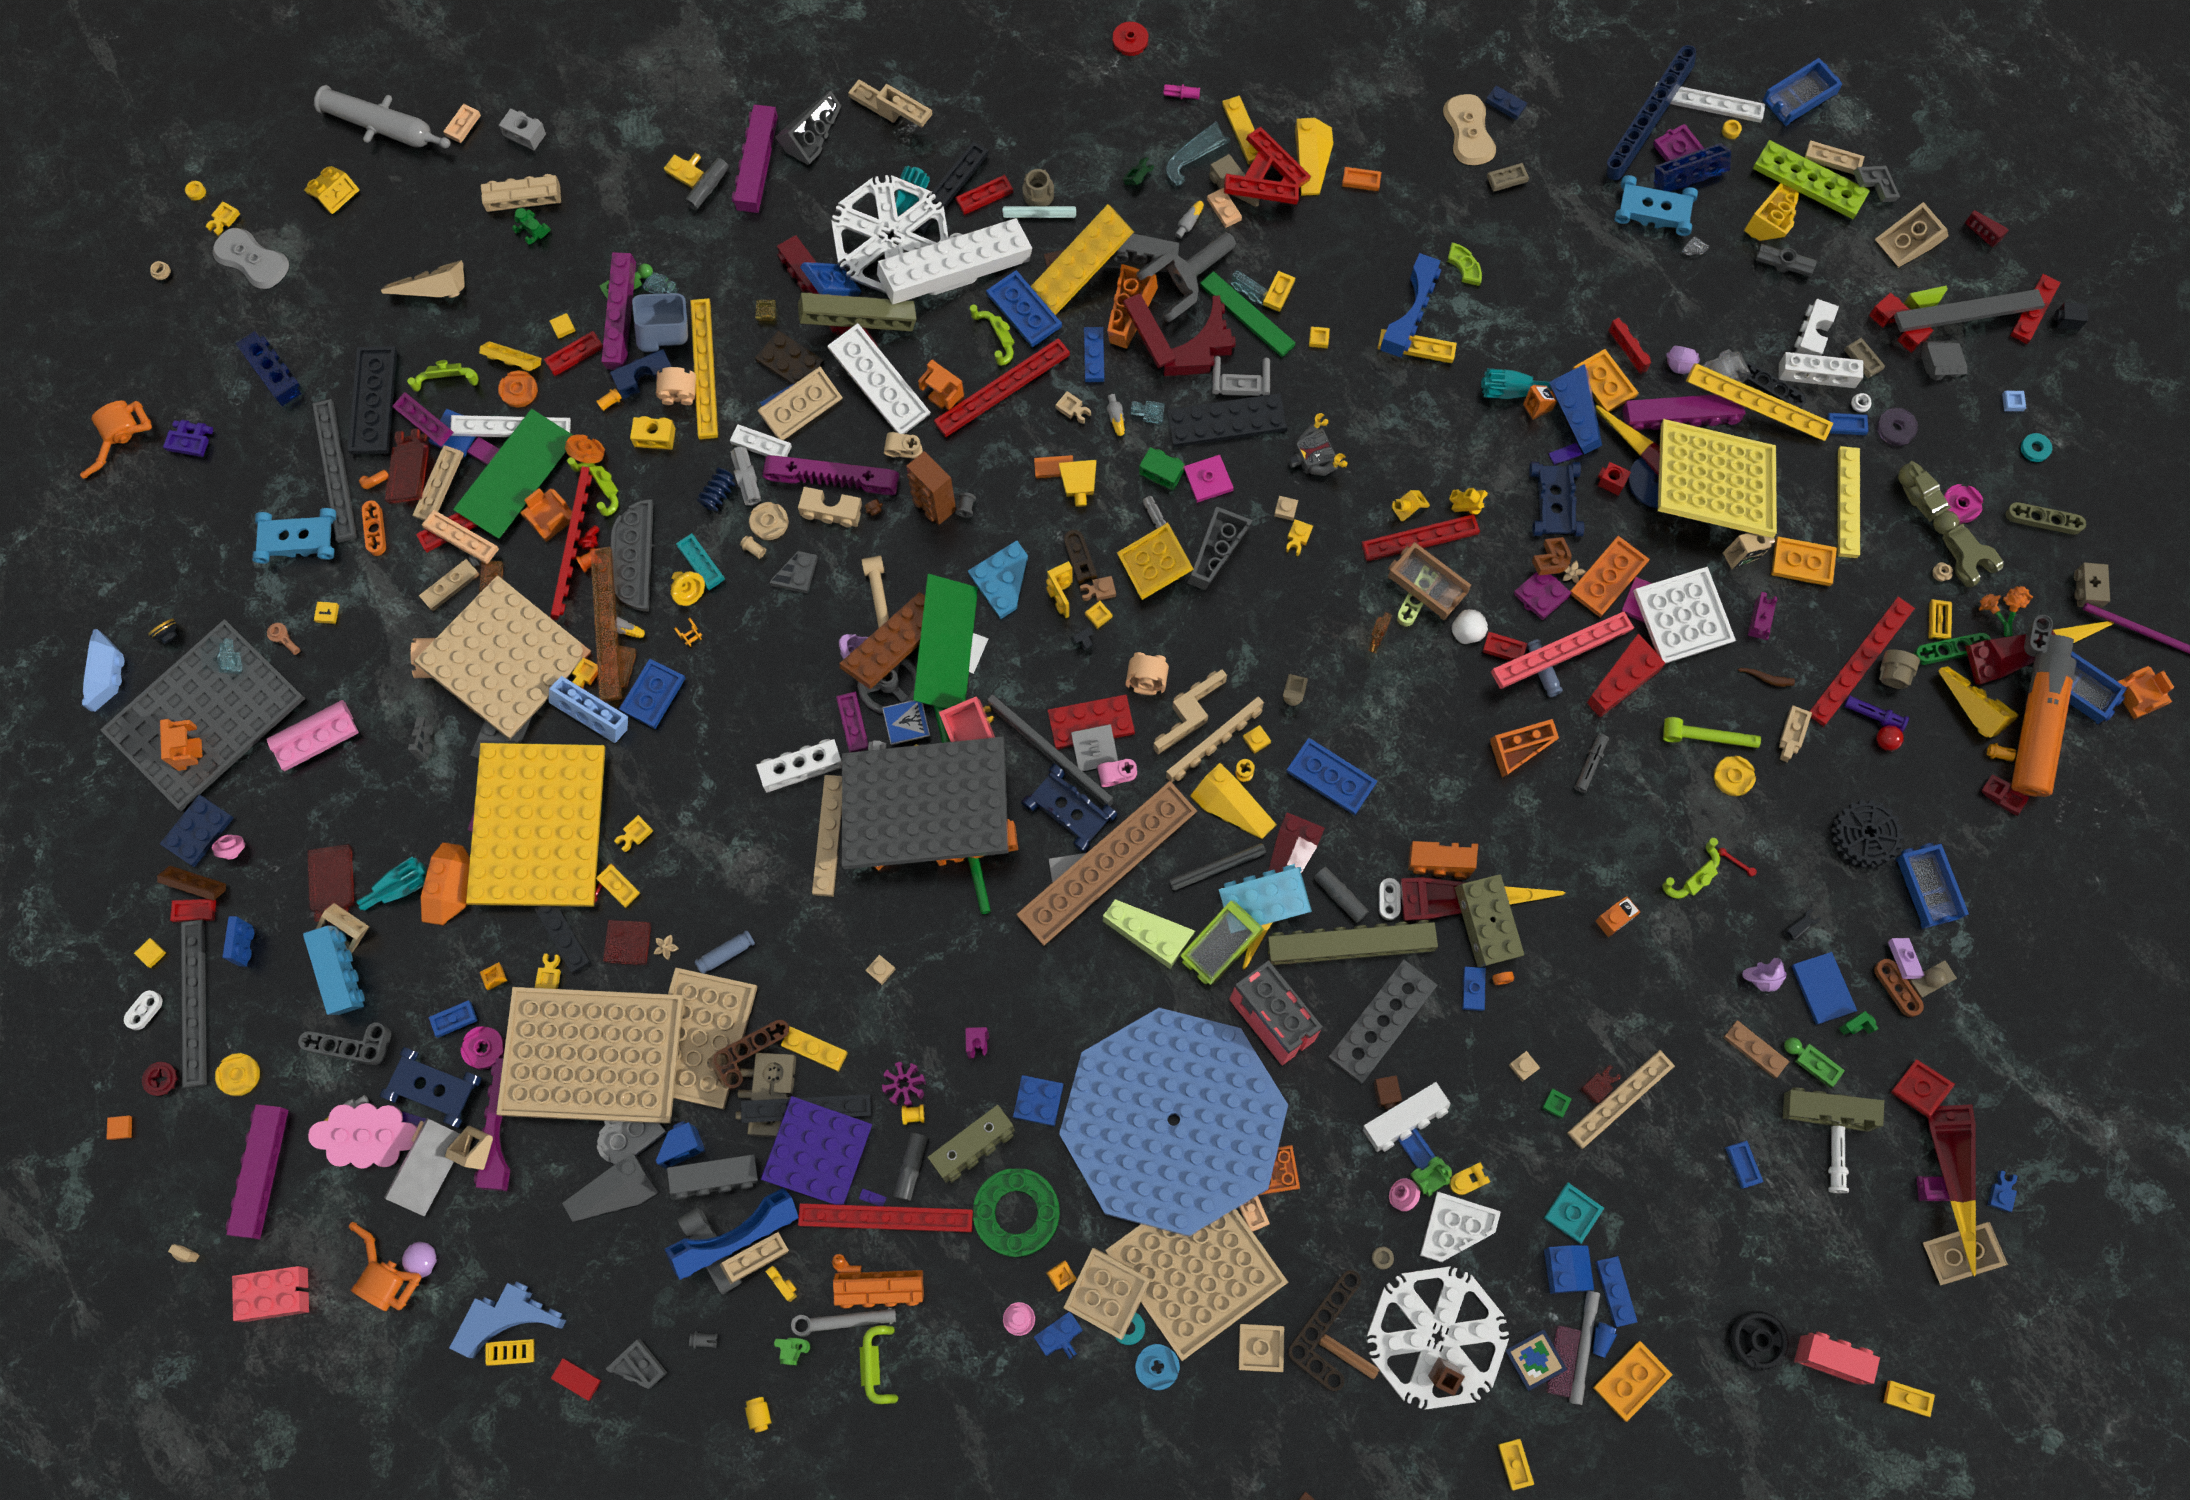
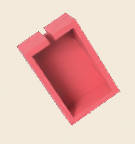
M977 697L939 712L951 742L995 737L982 703Z
M296 1266L232 1276L233 1321L248 1322L308 1313L309 1292L296 1291V1287L308 1288V1268Z
M1821 1332L1800 1336L1794 1362L1858 1385L1874 1384L1880 1357L1873 1355L1872 1350L1862 1347L1859 1349L1852 1348L1851 1343L1839 1339L1838 1341L1830 1340L1829 1335Z

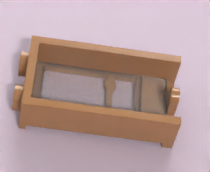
M1414 542L1411 547L1407 546L1402 551V557L1398 561L1394 560L1388 568L1390 570L1388 578L1392 579L1437 613L1441 619L1445 620L1468 594L1471 584Z

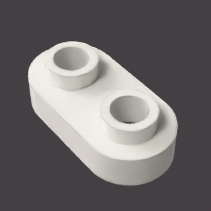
M1387 878L1379 886V914L1385 920H1394L1398 917L1401 910V888L1395 879ZM1390 887L1393 892L1387 893L1385 889ZM1390 907L1393 913H1387L1386 908Z
M154 991L142 993L124 1016L125 1025L133 1030L143 1029L161 1008L163 1002L161 995ZM154 999V1004L150 1006V1001ZM140 1017V1021L136 1023V1018Z

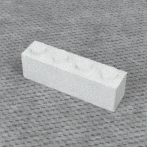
M1435 1082L1365 1124L1363 1132L1376 1152L1380 1150L1385 1152L1394 1146L1393 1142L1399 1138L1403 1141L1410 1137L1413 1129L1419 1128L1421 1130L1430 1124L1429 1120L1434 1117L1439 1119L1446 1115L1451 1103Z

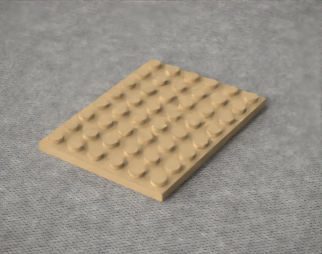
M513 987L496 1115L671 1124L683 995Z

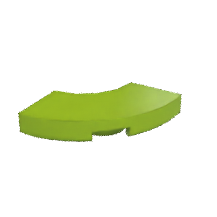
M1452 242L1447 262L1454 264L1459 269L1462 275V282L1480 286L1482 272L1479 262L1475 260L1468 249Z

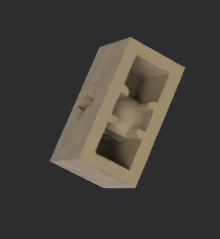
M2083 563L2074 572L2077 607H2083L2085 603H2089L2102 609L2110 602L2108 565Z

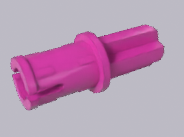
M1166 84L1163 94L1165 96L1181 97V99L1199 100L1200 87H1186L1184 84L1182 86Z

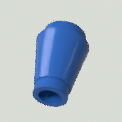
M1599 1322L1598 1327L1595 1328L1593 1354L1606 1358V1354L1617 1336L1615 1334L1617 1328Z

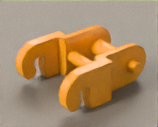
M688 618L692 624V630L685 634L680 633L676 627L674 630L681 640L685 639V645L691 647L690 643L696 639L702 640L700 637L702 634H698L696 625L691 618ZM694 632L696 635L688 640L686 636Z

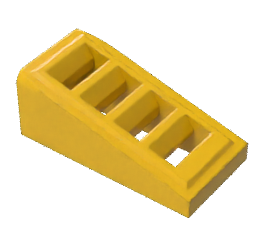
M534 1339L486 1343V1366L534 1362ZM522 1345H526V1358H522ZM505 1346H507V1359H504ZM513 1346H517L516 1359H513ZM495 1347H497V1360H495Z

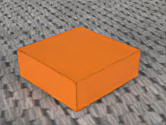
M132 1116L107 1118L108 1140L132 1137Z

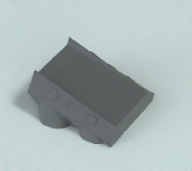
M1956 340L1923 341L1921 358L1926 373L1933 380H1941L1945 375L1960 377L1962 374H1967V364L1959 342Z

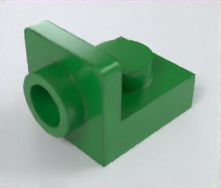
M1866 1011L1856 1015L1839 1027L1843 1035L1849 1032L1854 1035L1863 1028L1868 1034L1878 1029L1876 1020Z

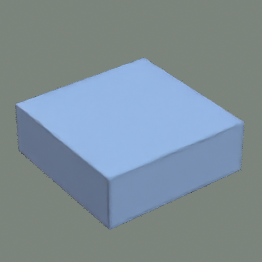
M2004 391L2002 393L2004 411H2024L2026 409L2024 391Z

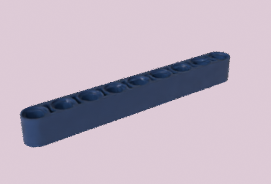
M1685 45L1680 48L1608 158L1607 177L1609 179L1618 180L1624 175L1695 65L1696 49L1693 46Z

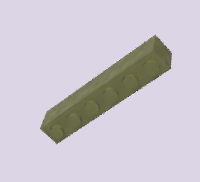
M801 293L798 302L800 324L853 327L858 323L862 328L913 331L916 322L914 301H903L892 305L890 299Z

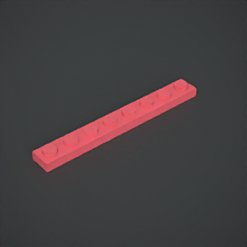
M1625 611L1498 666L1492 669L1491 674L1499 688L1502 689L1631 632L1634 626Z

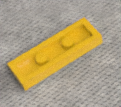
M489 341L480 346L479 353L486 355L487 358L504 361L507 365H517L526 371H532L541 365L540 357Z
M789 1027V1033L781 1043V1047L839 1072L848 1053L793 1027Z

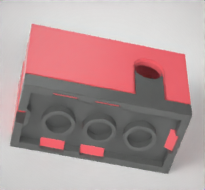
M1267 961L1238 982L1229 999L1282 1066L1295 1057L1299 1049L1303 1051L1315 1042L1323 1027L1270 961Z

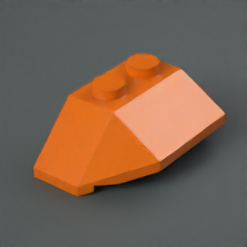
M442 843L432 855L421 894L422 922L444 925L466 907L470 856L464 846Z

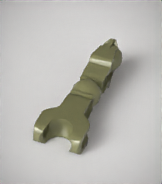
M1914 461L1900 468L1898 479L1903 485L1908 499L1913 506H1917L1922 514L1929 519V522L1933 521L1935 530L1939 534L1944 535L1942 539L1956 559L1955 574L1966 587H1974L1978 584L1980 575L1976 565L1983 566L1990 573L2000 571L2004 563L1994 548L1981 545L1964 524L1959 525L1958 515L1953 511H1949L1951 506H1949L1948 501L1940 491L1938 482Z

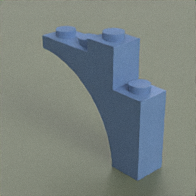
M517 1281L515 1284L507 1283L496 1306H494L496 1302L487 1297H484L483 1300L475 1298L449 1348L468 1358H475L480 1349L491 1338L512 1326L524 1323H545L562 1329L566 1320L560 1318L562 1313L550 1308L549 1312L542 1309L543 1304L533 1299L528 1302L532 1293L526 1291L528 1288L526 1285Z

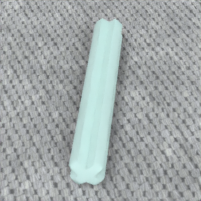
M1004 206L1002 211L1004 218L1076 217L1075 206Z

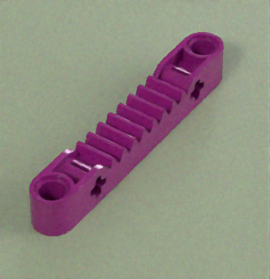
M775 455L766 456L762 474L763 478L769 481L792 484L798 483L801 480L805 483L807 479H810L811 484L817 480L819 485L822 481H825L827 486L830 482H833L835 487L838 482L841 484V487L848 483L849 488L855 484L856 489H859L861 486L865 492L883 495L896 494L900 475L897 471L891 469Z

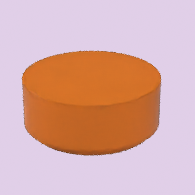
M1513 972L1493 975V983L1495 985H1502L1513 982Z

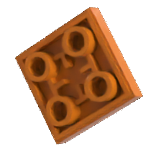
M1292 1145L1278 1147L1269 1188L1259 1195L1300 1189Z

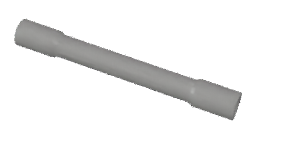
M1587 1291L1581 1337L1569 1397L1570 1403L1578 1405L1583 1403L1588 1358L1600 1293Z

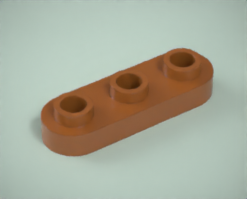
M1890 959L1879 961L1874 968L1875 974L1900 1011L1907 1017L1919 1015L1923 1011V1002L1909 981L1902 978L1897 964ZM1882 968L1887 969L1888 973H1883ZM1895 986L1900 988V992L1895 990ZM1908 1003L1912 1005V1010L1908 1009Z

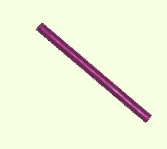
M2085 603L2083 606V610L2190 654V645L2089 603Z

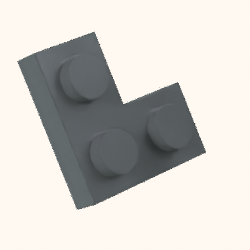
M1887 166L1857 167L1853 171L1859 186L1875 187L1881 202H1892L1900 198Z

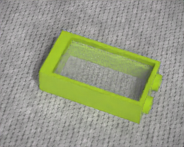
M1231 900L1180 955L1184 959L1182 962L1190 970L1194 969L1199 973L1197 977L1204 984L1209 983L1212 985L1262 933L1264 928L1237 902Z

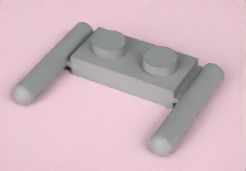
M1219 356L1214 357L1213 394L1270 395L1269 358L1263 359L1261 377V375L1222 374L1220 376L1221 358Z

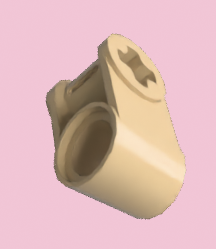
M895 432L887 433L884 448L885 455L915 459L923 452L920 440L916 435Z

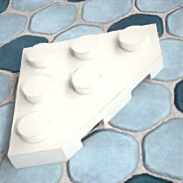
M1437 1192L1420 1256L1443 1262L1494 1234L1501 1212Z

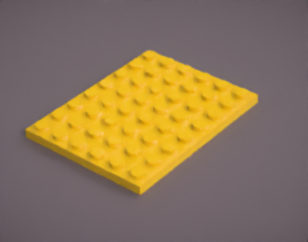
M480 743L466 899L468 905L594 907L605 761L604 745Z

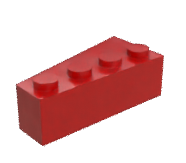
M1638 633L1592 694L1587 704L1599 717H1602L1656 675L1663 668L1665 662Z

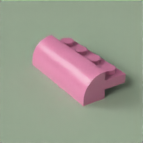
M341 700L267 738V743L270 750L274 752L281 769L286 771L359 732L346 703Z

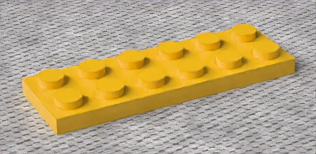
M1107 204L1031 285V288L1056 315L1125 243L1134 231Z

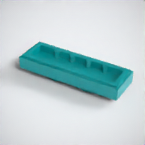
M692 533L676 543V546L694 571L704 578L705 586L708 590L725 580L722 573Z

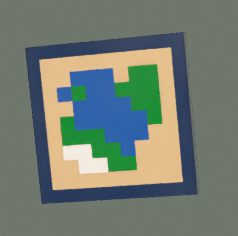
M1544 1329L1505 1350L1528 1392L1567 1371L1565 1364Z

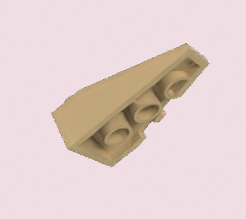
M462 260L438 267L439 269L434 270L431 274L428 271L422 272L415 276L414 280L412 277H407L387 284L381 291L384 294L456 297L460 295L459 292L465 287Z

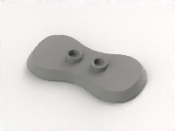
M231 228L221 234L212 250L213 256L218 263L240 270L253 286L260 289L271 288L278 284L289 269V262L284 254L260 246L250 232L241 228Z

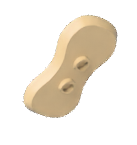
M1472 94L1459 95L1447 100L1443 108V114L1454 132L1453 152L1456 158L1461 163L1467 165H1479L1491 161L1496 154V145L1485 128L1486 108L1484 103Z

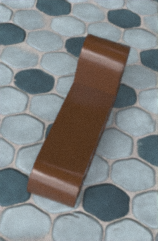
M776 1020L714 1053L710 1063L721 1085L729 1090L738 1087L742 1083L743 1077L736 1063L786 1037L789 1033L788 1024L784 1020ZM776 1027L782 1028V1031H780V1033H776L770 1037L769 1032L775 1030ZM756 1035H761L764 1038L762 1046L755 1043L754 1038ZM737 1045L744 1046L745 1054L743 1056L736 1053ZM718 1055L726 1057L725 1066H720L717 1063L716 1058ZM729 1073L736 1077L734 1085L728 1084L726 1080Z

